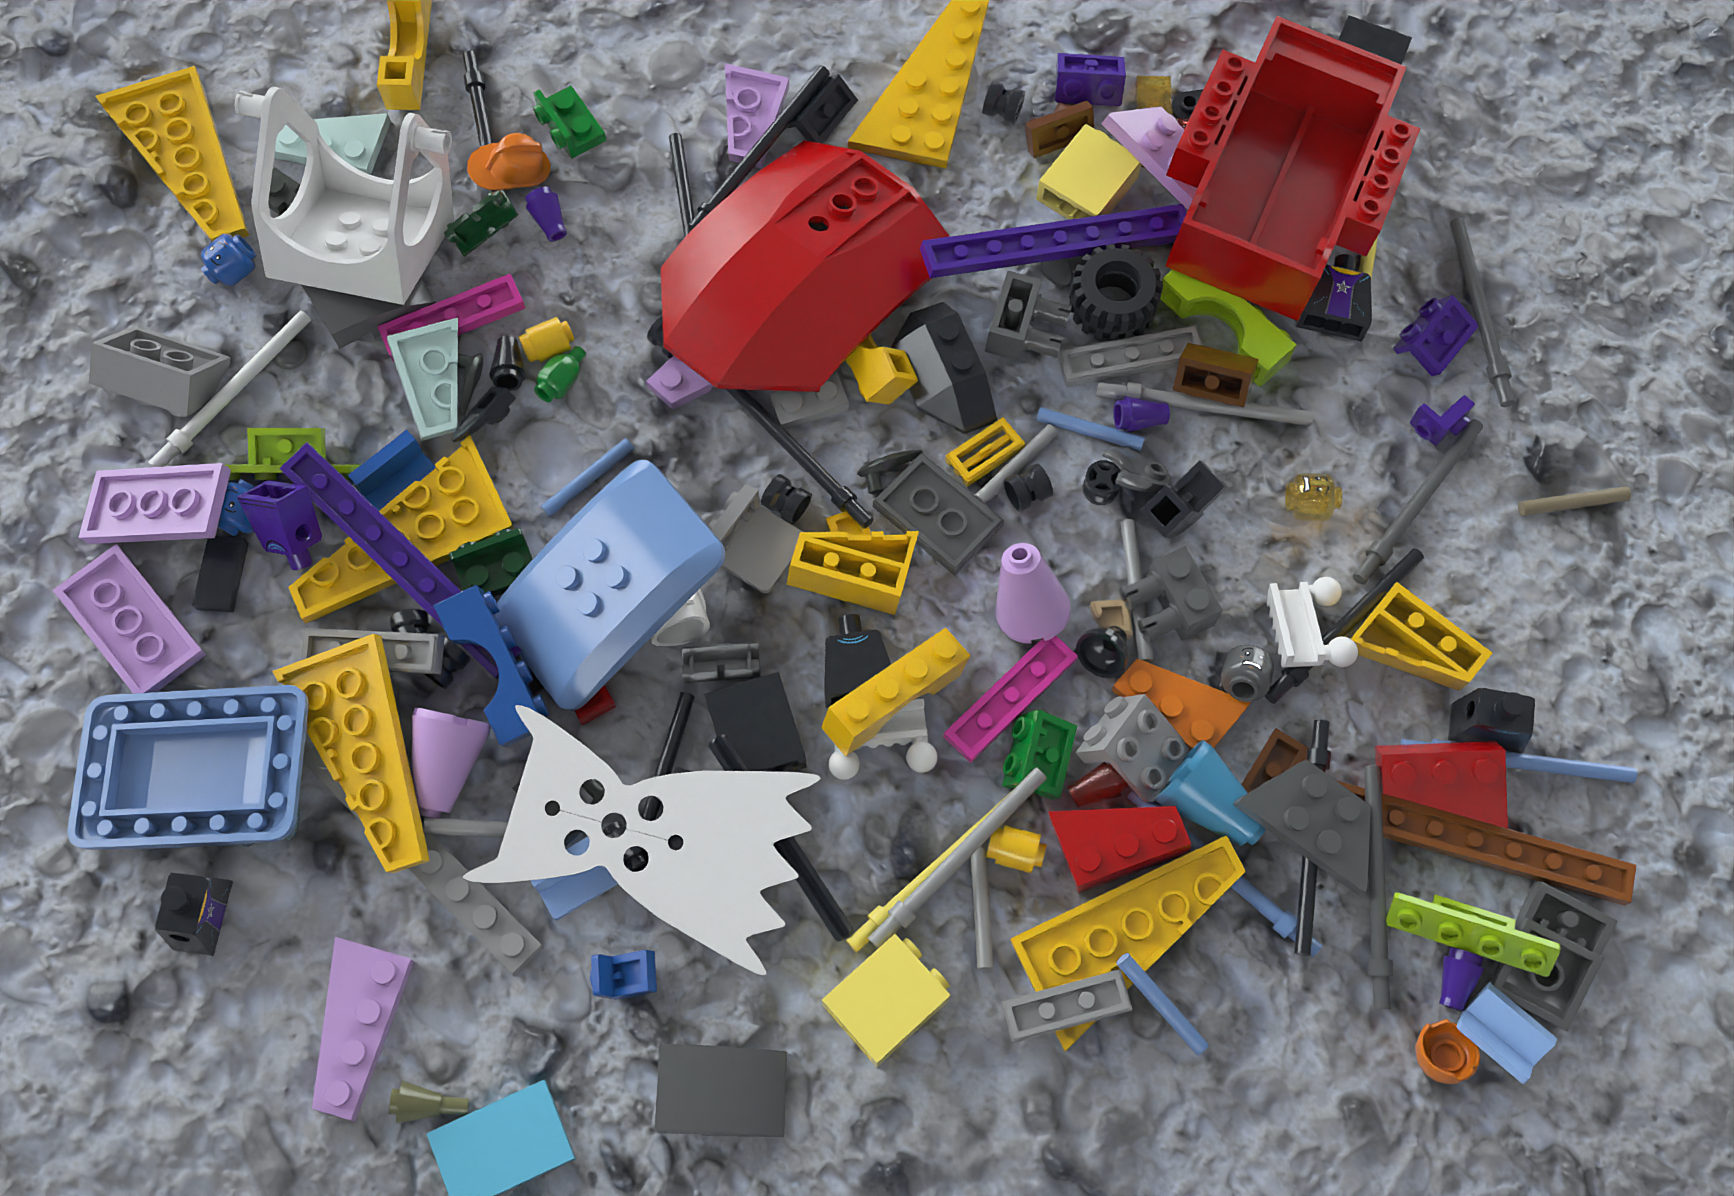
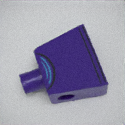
M266 481L237 496L247 519L266 552L286 555L292 570H300L313 563L308 548L321 541L322 533L307 486Z

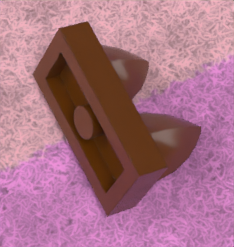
M1088 101L1073 106L1058 103L1054 113L1043 117H1030L1025 123L1027 146L1030 155L1036 158L1067 147L1085 124L1094 128L1093 106Z

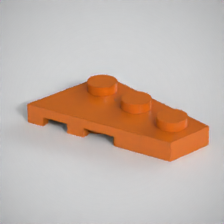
M1138 658L1112 687V691L1121 697L1145 694L1184 739L1185 744L1189 747V751L1201 740L1215 748L1251 704L1249 701H1239L1226 692Z

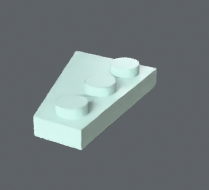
M388 113L313 119L317 123L319 133L324 141L339 157L358 170L371 175L391 123ZM285 124L283 130L277 135L274 158L306 165L307 150L305 141Z
M458 318L387 336V342L421 441L455 432L457 429Z

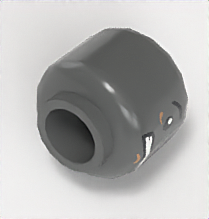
M1240 645L1231 649L1225 657L1221 673L1223 689L1234 699L1243 702L1254 701L1264 697L1270 690L1274 673L1272 657L1264 649L1254 645Z

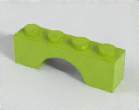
M1171 270L1162 278L1163 289L1160 300L1183 319L1194 315H1208L1220 319L1234 332L1238 341V354L1259 359L1254 383L1259 387L1264 385L1289 362L1297 344L1292 341V338L1286 331L1278 329L1271 323L1258 307L1252 306L1243 298L1175 270Z

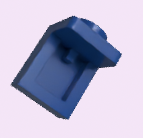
M641 950L615 956L592 955L590 982L594 996L617 1000L657 992L655 951Z

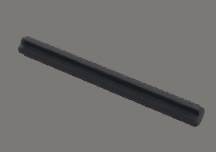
M720 734L709 742L710 750L724 771H750L726 734ZM791 836L775 842L773 846L798 874V878L795 880L833 938L840 942L854 932V928L795 838Z

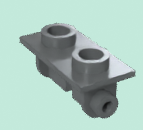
M758 641L681 647L683 660L682 676L685 683L695 684V682L761 677Z

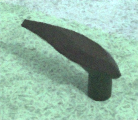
M458 353L457 367L465 369L461 400L462 416L466 414L473 392L481 377L483 368V356L481 353L473 356Z
M907 450L878 458L861 467L857 475L866 478L869 494L880 493L883 491L880 474L892 472L898 466L916 459L923 452L922 450Z

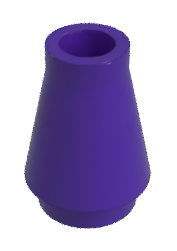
M540 187L531 191L525 198L527 202L526 210L545 233L548 241L555 242L564 238L567 235V230L564 226L558 195L552 192L550 187Z
M1125 397L1123 400H1117L1113 409V420L1116 429H1123L1128 433L1157 425H1167L1170 419V409L1167 403H1156Z
M1450 947L1448 956H1443L1440 1005L1464 1011L1465 1004L1484 971V968L1481 967L1483 957Z

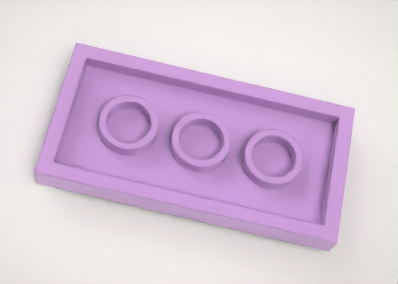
M223 463L96 471L79 539L87 544L215 538L231 469Z
M117 544L53 589L56 596L133 694L158 692L206 656V653Z

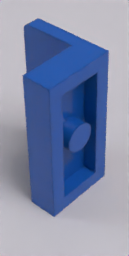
M406 429L348 476L355 488L380 511L414 481H421L436 467L422 452L416 439Z

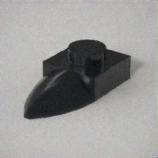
M491 387L461 421L451 441L454 443L461 441L480 430L486 424L493 425L502 421L510 412L509 406L516 399L507 388Z

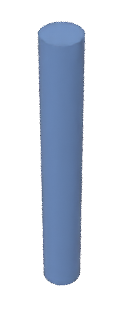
M1040 407L1036 419L1038 422L1141 451L1145 437L1042 407Z
M624 438L540 506L548 517H551L634 450L633 445Z
M1129 953L1122 955L1116 962L1118 967L1196 1055L1202 1054L1209 1046L1207 1041Z

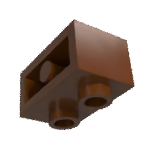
M1188 342L1179 358L1173 391L1244 408L1252 390L1259 359Z

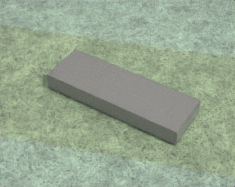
M1121 969L1001 1001L1012 1043L1133 1010Z

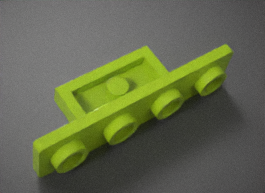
M247 428L248 464L224 465L231 469L229 480L241 479V473H254L255 480L278 479L277 473H283L279 468L306 442L326 459L325 428ZM362 464L331 465L346 480H350L348 475Z
M1395 893L1386 917L1387 926L1545 977L1550 975L1560 953L1561 946L1559 943L1515 930V919L1436 894L1433 897L1432 903L1402 893Z

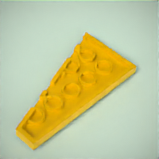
M951 0L851 135L848 140L849 149L947 169L989 7V0Z
M195 66L95 96L100 105L211 242L222 234H230L232 236L238 234L242 238L249 236L201 78Z
M470 435L460 443L461 447L448 458L444 456L434 464L436 468L421 481H414L379 511L435 566L450 560L449 553L457 550L464 543H478L493 537L496 532L503 529L514 530ZM347 537L344 540L345 544L329 558L323 557L288 588L301 619L307 624L397 583L350 537Z
M371 634L272 671L278 682L283 683V685L296 686L306 693L309 702L308 728L306 732L334 781H338L347 796L344 799L351 811H356L364 825V834L385 871L396 873L429 862L382 636Z
M1226 835L1010 938V942L1035 992L1119 970L1120 968L1116 962L1126 953H1129L1146 972L1246 871ZM1121 970L1126 989L1128 990L1133 985V982ZM1096 1021L1054 1032L1064 1053Z

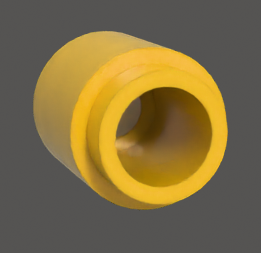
M557 317L525 329L526 333L518 336L530 363L536 360L541 363L553 358L555 355L570 351L569 343L575 341L567 321L560 323Z
M1004 825L1003 829L998 828L991 835L986 857L995 859V864L1032 873L1034 866H1042L1047 844L1040 843L1041 834Z

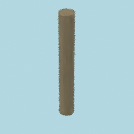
M1628 486L1520 501L1518 510L1521 516L1629 501L1631 499V491Z

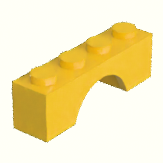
M387 0L390 18V48L387 56H380L377 87L386 110H420L432 0Z
M871 334L846 359L858 382L859 392L867 402L890 405L918 381L906 352L893 348L878 347Z
M945 627L828 708L821 728L846 757L872 739L898 711L911 701L926 693H930L933 696L960 677L971 655Z

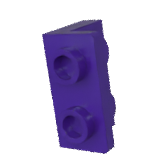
M1069 53L1057 54V82L1055 101L1057 103L1079 104L1088 101L1091 105H1122L1126 79L1124 57Z
M1454 295L1438 300L1437 298H1432L1423 304L1419 309V317L1400 332L1399 337L1401 339L1393 347L1397 354L1410 351L1431 377L1440 375L1479 327L1478 323Z

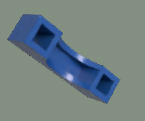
M475 585L433 605L452 642L482 646L490 652L497 664L499 672L498 688L492 701L484 709V712L499 744L508 747L531 736L532 734L520 718L515 706L528 707L544 717L549 716L550 713L541 695L539 694L534 697L528 685L529 682L533 681V678L524 660L517 662L511 648L517 645L507 625L500 627L495 614L500 612V609L490 591L484 593L480 587Z

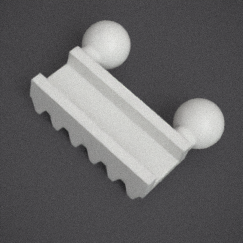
M1321 577L1313 585H1308V582H1300L1299 589L1279 590L1277 583L1270 584L1267 593V607H1270V619H1273L1272 629L1276 631L1275 641L1279 643L1278 654L1282 655V668L1323 665L1325 660H1329L1337 667H1348L1356 661L1358 648L1350 638L1337 637L1331 640L1328 645H1323L1312 600L1324 607L1336 604L1341 597L1342 589L1339 582L1334 578Z
M914 699L898 711L872 739L857 749H861L863 746L876 748L878 745L891 747L895 743L907 745L909 742H912L913 745L910 746L906 754L909 767L919 773H925L933 769L937 762V752L928 743L924 699ZM835 745V752L829 759L830 772L841 780L854 777L860 767L858 756L855 752H852L845 757Z

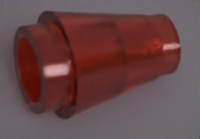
M1102 762L1074 782L1073 785L1068 786V790L1077 808L1121 797V792L1129 789L1128 783L1110 763L1107 764L1106 762Z

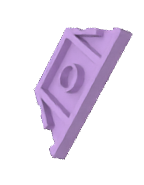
M1162 107L1110 113L1101 124L1188 210L1197 188L1166 176L1177 144L1184 132V129L1178 124L1177 120Z

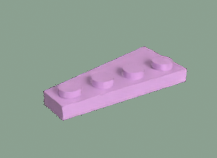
M335 937L312 1109L356 1121L415 961L404 956Z

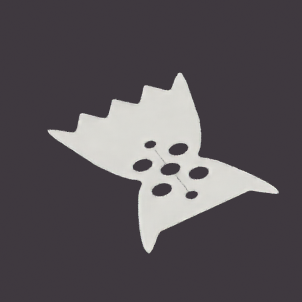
M516 705L517 713L532 734L534 740L498 857L494 861L466 873L463 878L472 882L482 883L518 882L573 875L590 870L596 866H603L607 868L613 879L629 895L658 918L734 963L756 974L766 975L765 968L747 943L746 938L753 934L785 926V922L763 899L760 892L767 887L798 878L796 871L777 852L773 845L781 839L811 831L812 826L787 802L786 796L811 786L821 779L820 776L798 772L694 771L653 777L631 786L624 785L608 764L561 727L528 707ZM590 779L600 781L605 789L603 799L594 805L583 802L579 794L581 785ZM656 796L662 801L664 806L663 813L657 820L646 821L639 815L638 805L644 797ZM549 801H556L560 805L561 811L555 816H549L545 812V805ZM619 813L625 818L627 823L626 830L620 837L609 838L603 833L601 823L607 814ZM573 830H581L589 837V847L581 855L568 853L564 846L565 837ZM672 835H679L683 838L684 842L681 849L672 850L669 847L668 840ZM633 846L644 848L649 856L647 866L638 872L628 870L623 861L625 852Z

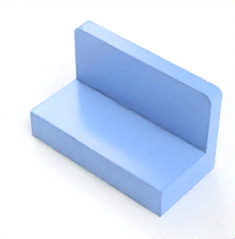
M589 837L566 850L572 855L585 853L589 847ZM596 866L590 870L573 875L530 880L555 920L563 918L618 885L607 868L603 866Z
M1490 982L1465 1006L1456 1026L1460 1032L1522 1084H1525L1530 1079L1533 1066L1555 1046L1557 1040L1553 1034Z

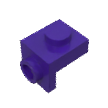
M1463 395L1441 417L1423 403L1409 423L1421 438L1429 440L1433 445L1437 446L1450 433L1457 436L1471 421L1467 415L1475 403L1466 395Z

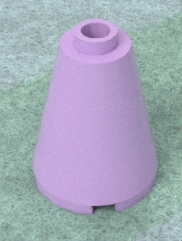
M1027 543L1012 545L1003 553L995 609L999 627L1010 639L1021 643H1032L1031 640L1043 638L1046 641L1054 638L1064 630L1070 619L1069 596L1035 546Z
M422 708L414 709L412 715L411 776L420 815L441 818L442 812H451L490 734V724Z

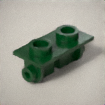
M498 189L494 193L492 191L488 192L485 198L472 207L474 212L470 215L466 212L453 223L447 224L448 229L444 231V235L451 243H456L464 257L519 215L503 189Z

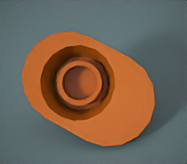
M512 133L502 138L498 143L481 146L472 152L467 161V172L474 183L487 190L533 187L546 181L550 174V162L547 155L542 151L541 143L536 142L526 134Z

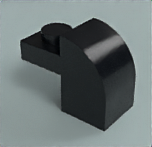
M1199 460L1174 486L1165 485L1139 511L1164 538H1174L1204 515L1203 511L1228 486L1203 461Z

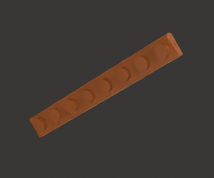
M1337 781L1365 801V788ZM1382 793L1383 838L1626 906L1632 901L1636 864Z

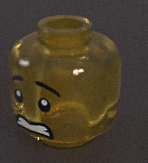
M1301 473L1295 476L1293 482H1288L1286 485L1285 507L1287 511L1292 512L1296 520L1327 521L1332 517L1334 509L1341 508L1342 488L1335 486L1334 479L1330 474Z

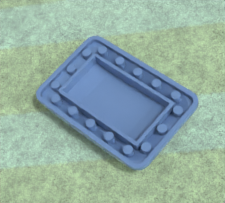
M638 460L624 469L594 496L536 555L498 600L497 604L500 612L496 613L495 616L500 627L507 625L516 645L522 650L520 653L521 658L555 703L566 710H578L719 570L724 563L725 548L718 537L657 466L647 460Z
M293 685L116 694L97 697L89 704L84 715L67 828L70 842L81 849L102 850L221 846L283 840L294 830L297 821L309 708L306 693Z

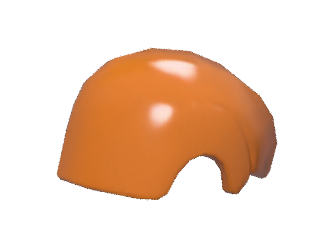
M1448 1019L1432 1024L1427 1023L1419 1034L1415 1044L1417 1063L1426 1076L1439 1083L1457 1084L1468 1080L1476 1073L1481 1055L1479 1047L1457 1029L1456 1023Z

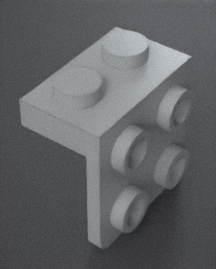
M745 483L739 493L734 491L729 496L724 506V513L718 521L712 520L708 527L725 548V559L721 567L760 592L769 593L790 566L799 533L803 531L760 506L759 491Z
M1145 694L1116 697L1104 708L1105 714L1100 721L1085 733L1083 737L1084 742L1076 751V754L1085 764L1109 761L1142 801L1153 802L1166 786L1172 774L1183 762L1184 757L1189 752V747Z

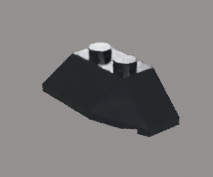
M944 302L911 312L892 343L891 348L906 352L918 381L908 389L917 409L942 423L955 427V430L962 434L995 423L998 419L986 371L958 312Z

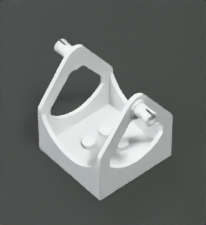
M271 87L265 96L239 91L234 104L237 115L261 118L251 205L265 276L267 278L404 305L445 237L444 231L448 229L447 224L455 221L448 153L452 143L451 132L432 129L419 114L408 113L400 129L394 180H388L362 172L339 157L320 135L317 123L283 88ZM286 124L305 141L307 161L302 182L292 204L282 215L272 218L268 200L276 139L278 133L283 130ZM420 151L434 168L429 173L410 180L413 160Z

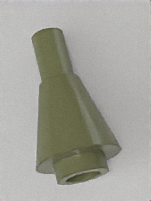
M402 1080L400 1089L392 1088L389 1114L396 1115V1123L435 1117L440 1114L467 1115L469 1098L444 1097L440 1093Z

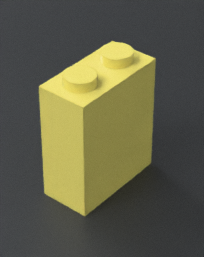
M1085 124L1039 180L1036 200L1068 220L1110 214L1138 179L1142 164L1124 146L1110 139L1104 132L1095 130Z
M896 934L889 938L822 999V1006L876 1068L939 1011L950 998V994L947 992L950 985L942 974L935 968L929 972L919 961L922 954L913 942L908 938L901 941Z

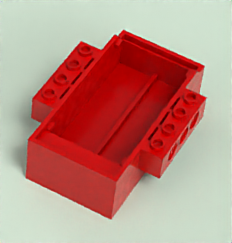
M1276 16L1256 62L1222 49L1177 144L1166 176L1193 186L1197 190L1182 222L1165 267L1298 321L1322 276L1334 246L1338 245L1366 257L1383 227L1421 129L1388 116L1407 67L1279 16Z

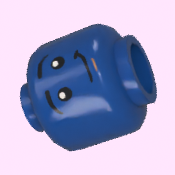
M222 234L201 251V258L205 264L201 267V270L212 283L217 284L221 282L232 287L255 269L254 258L257 255L248 242L240 235Z
M242 479L238 483L228 482L218 527L233 536H236L239 530L248 534L254 532L237 499V496L251 490L254 486Z

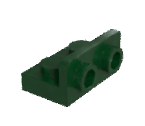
M521 528L500 530L489 539L478 543H464L457 550L449 553L463 591L477 585L484 593L490 591L494 597L503 594L533 560Z

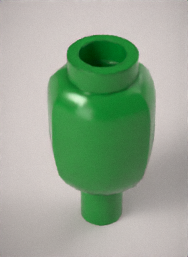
M574 346L568 354L555 355L538 373L537 385L534 387L535 394L541 400L550 403L553 399H561L568 393L579 377V363L586 356L584 349L580 346Z

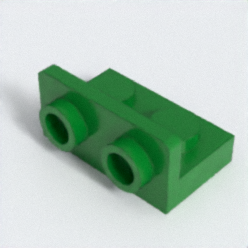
M572 85L545 98L540 89L533 92L536 105L533 106L535 116L542 126L545 124L551 129L549 133L554 144L559 150L564 148L571 159L607 141L605 132Z
M1040 709L1021 714L1012 728L1013 742L1010 754L1003 764L1004 778L1002 786L1008 789L1016 788L1036 767L1044 773L1047 779L1034 793L1051 800L1061 798L1077 725Z

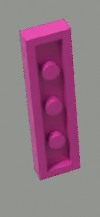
M507 274L377 327L392 361H394L387 342V336L454 318H458V335H461L526 309L511 274Z
M1057 636L1046 641L1042 638L944 732L943 738L971 764L1077 661L1078 655Z

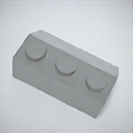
M133 326L91 343L89 384L103 388L108 394L124 395L136 399L137 403L141 405L157 406L169 410V413L174 416L187 417L201 410L211 400L230 365L231 357Z

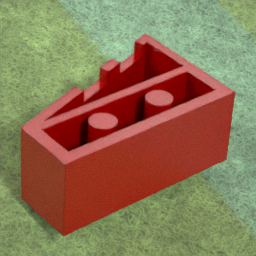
M1496 741L1375 746V766H1380L1381 791L1383 794L1508 829L1506 750Z
M1176 806L1048 811L1051 826L1078 894L1190 852L1191 841Z

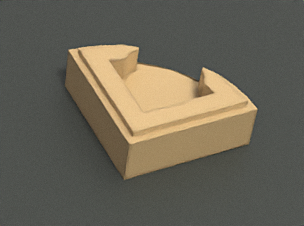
M1128 600L1093 601L1090 603L1091 615L1100 628L1118 626L1124 630L1127 639L1132 638L1133 630L1130 610L1125 606Z

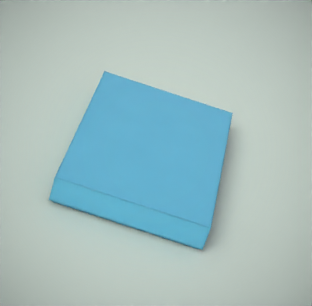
M546 1080L537 1082L426 1133L449 1196H499L576 1160Z

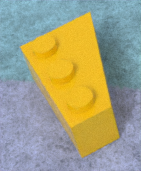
M872 531L871 535H848V532H800L789 566L786 585L895 615L919 531H907L906 534L884 535L883 531Z
M1398 582L1394 584L1351 638L1357 645L1359 656L1458 691L1470 683L1493 654V652Z

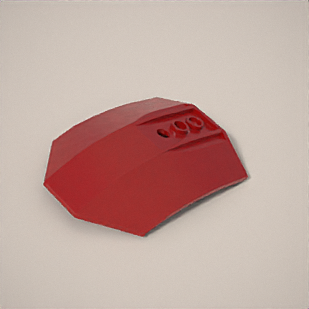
M803 140L734 190L685 236L661 266L663 347L717 389L820 392L822 385L853 351L889 315L932 279L929 277L920 251L922 241L950 236L912 186L862 151ZM846 206L849 209H840L837 207ZM809 223H824L828 229L825 231H815L810 228Z

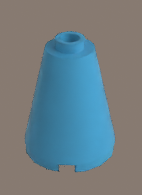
M1201 740L1186 754L1182 764L1172 774L1166 786L1155 798L1159 805L1176 806L1179 815L1221 837L1227 835L1229 841L1238 846H1242L1246 842L1252 846L1266 831V828L1233 805L1236 799L1248 793L1212 745L1204 740Z

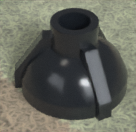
M1118 626L1091 629L1079 638L1074 652L1078 655L1081 664L1092 674L1102 678L1115 677V679H1118L1125 673V667L1128 662L1127 635Z

